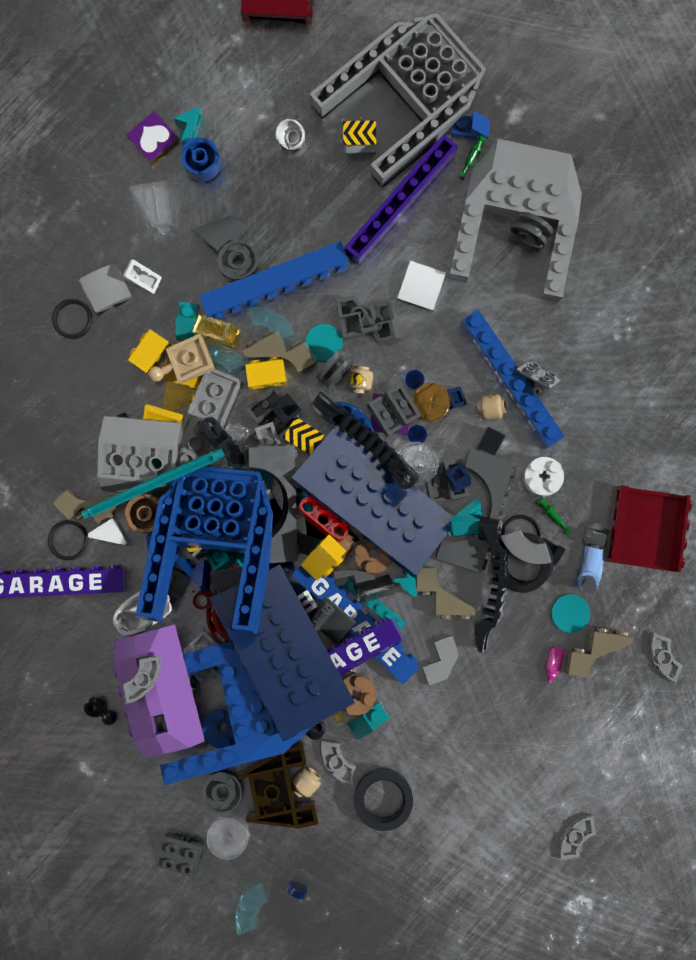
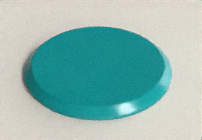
M317 325L307 334L306 343L318 361H328L339 349L343 348L341 333L331 325Z
M567 594L557 599L554 603L552 619L555 625L564 632H579L589 622L590 608L587 602L580 596Z

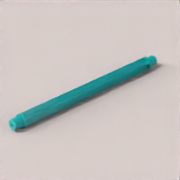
M222 449L213 450L101 502L88 506L87 509L81 511L82 516L85 519L94 517L99 513L206 465L217 462L218 459L225 456Z

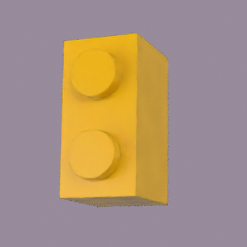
M149 329L148 332H144L141 336L140 344L137 348L134 347L129 353L130 358L128 361L148 375L149 370L152 367H157L167 353L166 348L171 347V344Z
M279 357L269 358L266 362L252 360L249 364L245 365L250 390L268 388L273 385H287L284 360L279 359Z
M328 535L300 565L318 581L322 576L326 578L334 570L332 566L336 568L344 560L341 556L346 550Z

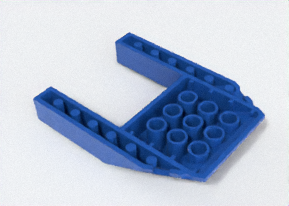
M204 466L173 480L169 490L159 499L135 616L143 620L162 622L177 546L245 553L232 629L240 633L257 635L271 558L273 512L260 472Z
M231 642L185 653L183 658L188 676L218 668L236 744L160 765L163 783L168 785L283 754L311 728L284 742L282 741Z

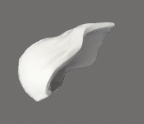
M140 591L124 601L114 614V627L122 635L133 636L139 634L157 623L135 616ZM168 595L163 618H165L172 610L171 603L169 602L170 598Z

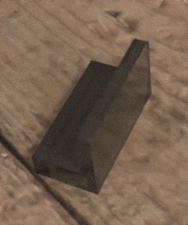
M389 574L353 585L360 604L394 595L401 587L400 582L393 584Z

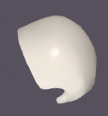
M285 119L276 127L275 137L283 148L295 150L301 147L305 141V131L296 120Z

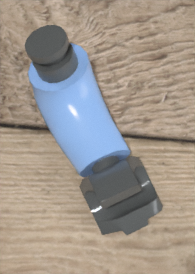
M602 524L587 525L584 536V543L590 544V546H585L583 562L578 576V585L585 593L589 594L595 592L602 575L604 549L600 547H606L609 530L604 528Z

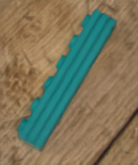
M351 577L343 585L347 591L382 619L386 617L388 619H395L400 630L406 625V621L356 583Z

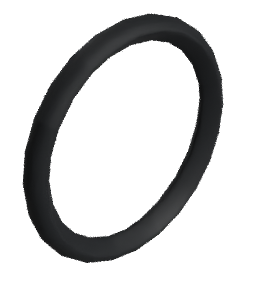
M77 299L62 301L55 307L52 314L54 329L66 338L82 336L91 325L92 316L90 309L84 302ZM67 303H77L84 307L87 312V324L79 333L67 334L62 332L57 326L56 314Z
M515 515L509 518L501 530V536L505 535V530L509 523L516 519H526L535 526L537 536L541 538V529L538 523L526 515Z
M61 521L52 527L48 535L50 551L54 556L62 560H74L80 557L88 544L85 528L76 521ZM61 525H75L83 533V547L73 556H62L52 546L53 533Z

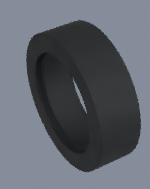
M523 532V535L531 542L538 544L546 543L535 534ZM547 543L546 546L552 562L541 564L537 577L528 581L518 580L508 572L507 589L518 593H527L538 589L549 579L553 571L554 558ZM492 562L493 567H499V563Z
M378 768L369 771L359 780L355 789L354 805L356 813L365 825L374 830L390 831L400 827L408 819L413 808V795L408 781L399 772L389 768ZM377 781H390L397 785L402 792V805L399 811L391 817H376L365 806V793L369 786Z

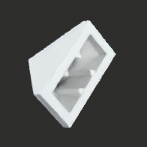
M133 259L130 260L123 274L128 283L152 294L155 293L162 278Z
M110 519L88 533L90 538L128 546L130 544L116 519Z

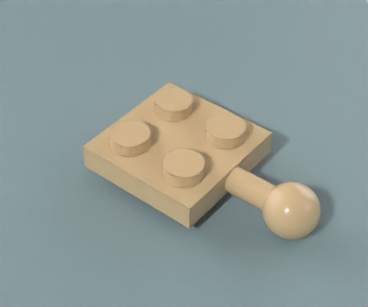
M198 334L166 348L171 363L161 368L152 367L148 372L150 380L158 382L162 380L165 374L174 371L178 382L183 384L214 370L215 367L203 336Z

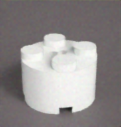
M540 457L531 461L522 473L524 487L530 494L537 497L554 494L561 488L564 481V472L561 464L549 457ZM542 473H544V476H546L547 478L543 482L542 478H539V475H541Z

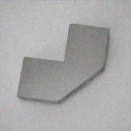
M452 635L434 642L440 660L422 667L429 686L448 679L459 653Z

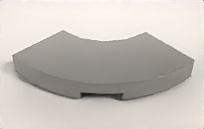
M521 530L501 536L505 546L517 558L532 564L552 562L546 543L538 544L531 542L523 535Z
M652 632L649 642L651 659L657 670L665 678L676 683L683 665L677 662L672 655L670 648L672 640Z
M161 655L139 659V668L136 675L130 681L122 683L126 704L142 698L154 687L161 671Z
M320 740L321 757L328 771L337 780L353 786L356 765L349 763L343 757L340 751V742Z
M592 814L578 818L565 830L559 844L560 860L580 858L582 844L589 837L596 835Z

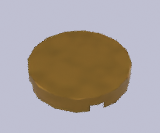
M437 383L421 385L413 395L412 401L421 414L420 418L424 420L436 421L441 419L450 408L448 391Z

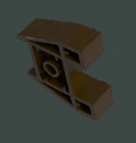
M304 742L295 743L285 753L261 759L238 773L237 779L249 778L255 813L247 814L246 822L290 828H304L319 824L315 800L295 804L289 774L290 768L307 765Z

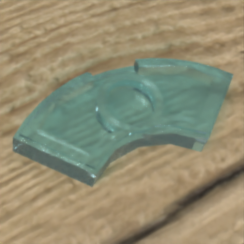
M265 307L249 308L254 327H263L269 331L272 330L273 333L279 331L283 339L295 337L289 322L279 313Z
M206 345L213 364L225 369L228 375L246 369L242 358L233 350L223 348L220 345Z
M261 881L250 887L239 902L236 912L238 936L257 928V911L268 901Z

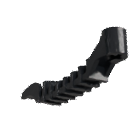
M319 392L310 406L323 419L335 426L339 424V431L342 432L344 429L348 431V437L354 436L357 439L356 443H362L366 451L370 450L373 452L372 456L374 458L378 457L381 459L380 463L382 465L386 464L389 466L387 470L396 479L401 488L409 489L418 483V472L405 461L403 455L398 454L395 448L390 447L387 441H383L380 438V435L375 434L370 427L364 425L362 420H358L346 408L341 407L325 394Z
M206 417L199 421V432L215 449L223 450L228 466H232L234 470L257 472L253 468L245 466L244 453L239 450V446L233 442L232 437L223 430L215 418ZM206 423H211L210 429L206 430ZM264 484L273 512L272 528H274L281 517L282 510L274 495L271 494V490Z
M483 516L479 521L478 539L488 541L491 551L497 552V556H493L492 562L499 563V567H493L492 573L499 574V578H492L491 584L498 585V589L491 588L490 592L491 595L497 596V599L489 598L487 605L495 606V610L484 607L482 614L491 617L480 622L476 629V646L480 653H483V650H487L489 633L500 624L501 618L504 615L503 607L506 603L504 598L507 594L506 585L508 584L507 574L509 572V569H507L509 550L500 538L502 520Z

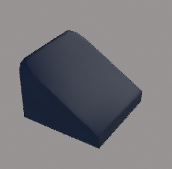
M461 386L447 390L450 396V408L448 411L467 404Z
M461 464L444 473L455 493L471 485V476Z

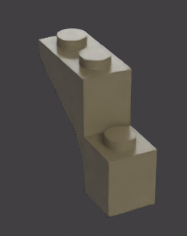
M272 330L263 334L261 341L253 340L246 344L247 349L243 351L246 357L285 358L295 366L298 372L317 361L306 341L303 343L297 341L289 346L291 348L289 350L279 331L273 333Z
M66 490L53 504L68 520L73 521L74 519H80L82 517L81 511L87 509L88 506H92L118 493L91 500H82L72 491ZM126 501L99 513L93 519L98 524H103L113 519V514L118 509L121 511L125 508L128 502Z
M422 568L416 575V590L420 591V595H432V591L435 592V615H439V619H451V615H459V619H470V615L475 616V609L472 606L447 593L440 587L436 568Z
M597 628L596 631L590 630L587 653L586 649L574 648V651L568 650L565 674L588 678L590 667L598 657L630 646L633 642V637L627 636L628 632L616 631V634L608 633L609 629Z

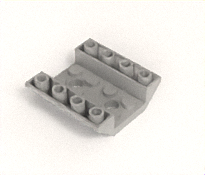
M105 415L98 440L97 478L101 491L123 492L176 468L178 444L181 442L182 423ZM114 455H120L123 458V463H115ZM158 458L161 460L162 466L160 468L154 467L152 459ZM172 481L144 494L161 497L169 490Z

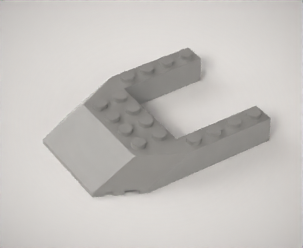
M437 13L430 14L427 17L414 18V20L404 23L403 21L395 23L309 94L311 105L323 117L379 70L423 121L371 164L370 172L382 186L434 144L470 108L486 71L482 63Z
M502 139L496 140L471 172L448 279L467 283L483 211L516 218L519 212H528L542 218L550 226L555 227L540 299L559 303L564 293L578 226L582 196L571 154Z

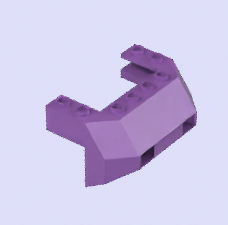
M175 624L115 640L113 645L115 664L113 672L119 680L118 692L124 700L123 712L129 720V735L133 736V740L143 758L183 750L204 742ZM148 655L149 657L161 655V671L154 687L142 698L126 704L122 683L130 681L136 675L139 668V659L146 658ZM160 714H164L167 727L163 728Z

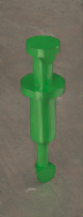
M478 135V141L475 146H470L472 150L465 161L463 171L460 173L461 177L466 176L465 172L468 167L472 166L478 153L481 154L482 150L480 147L487 140L485 137Z
M544 496L539 498L536 503L543 506L545 509L543 513L548 514L556 524H560L564 528L565 534H570V529L566 527L563 519L553 509L555 506L553 504L549 506Z

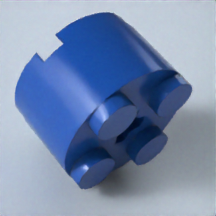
M199 137L192 138L184 144L181 161L186 173L200 183L213 179L221 169V158L216 145L210 139Z
M227 706L214 709L203 722L202 732L205 740L211 746L219 749L235 744ZM223 723L226 724V729L224 731L221 730L220 726Z

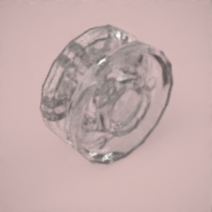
M410 442L404 445L398 452L418 472L419 481L417 484L426 483L436 475L439 467V458L435 450L430 446L420 442ZM420 458V465L415 467V460Z
M226 814L220 816L208 830L207 843L209 849L220 859L229 860L238 857L249 843V826L238 815ZM224 833L232 834L233 840H226Z

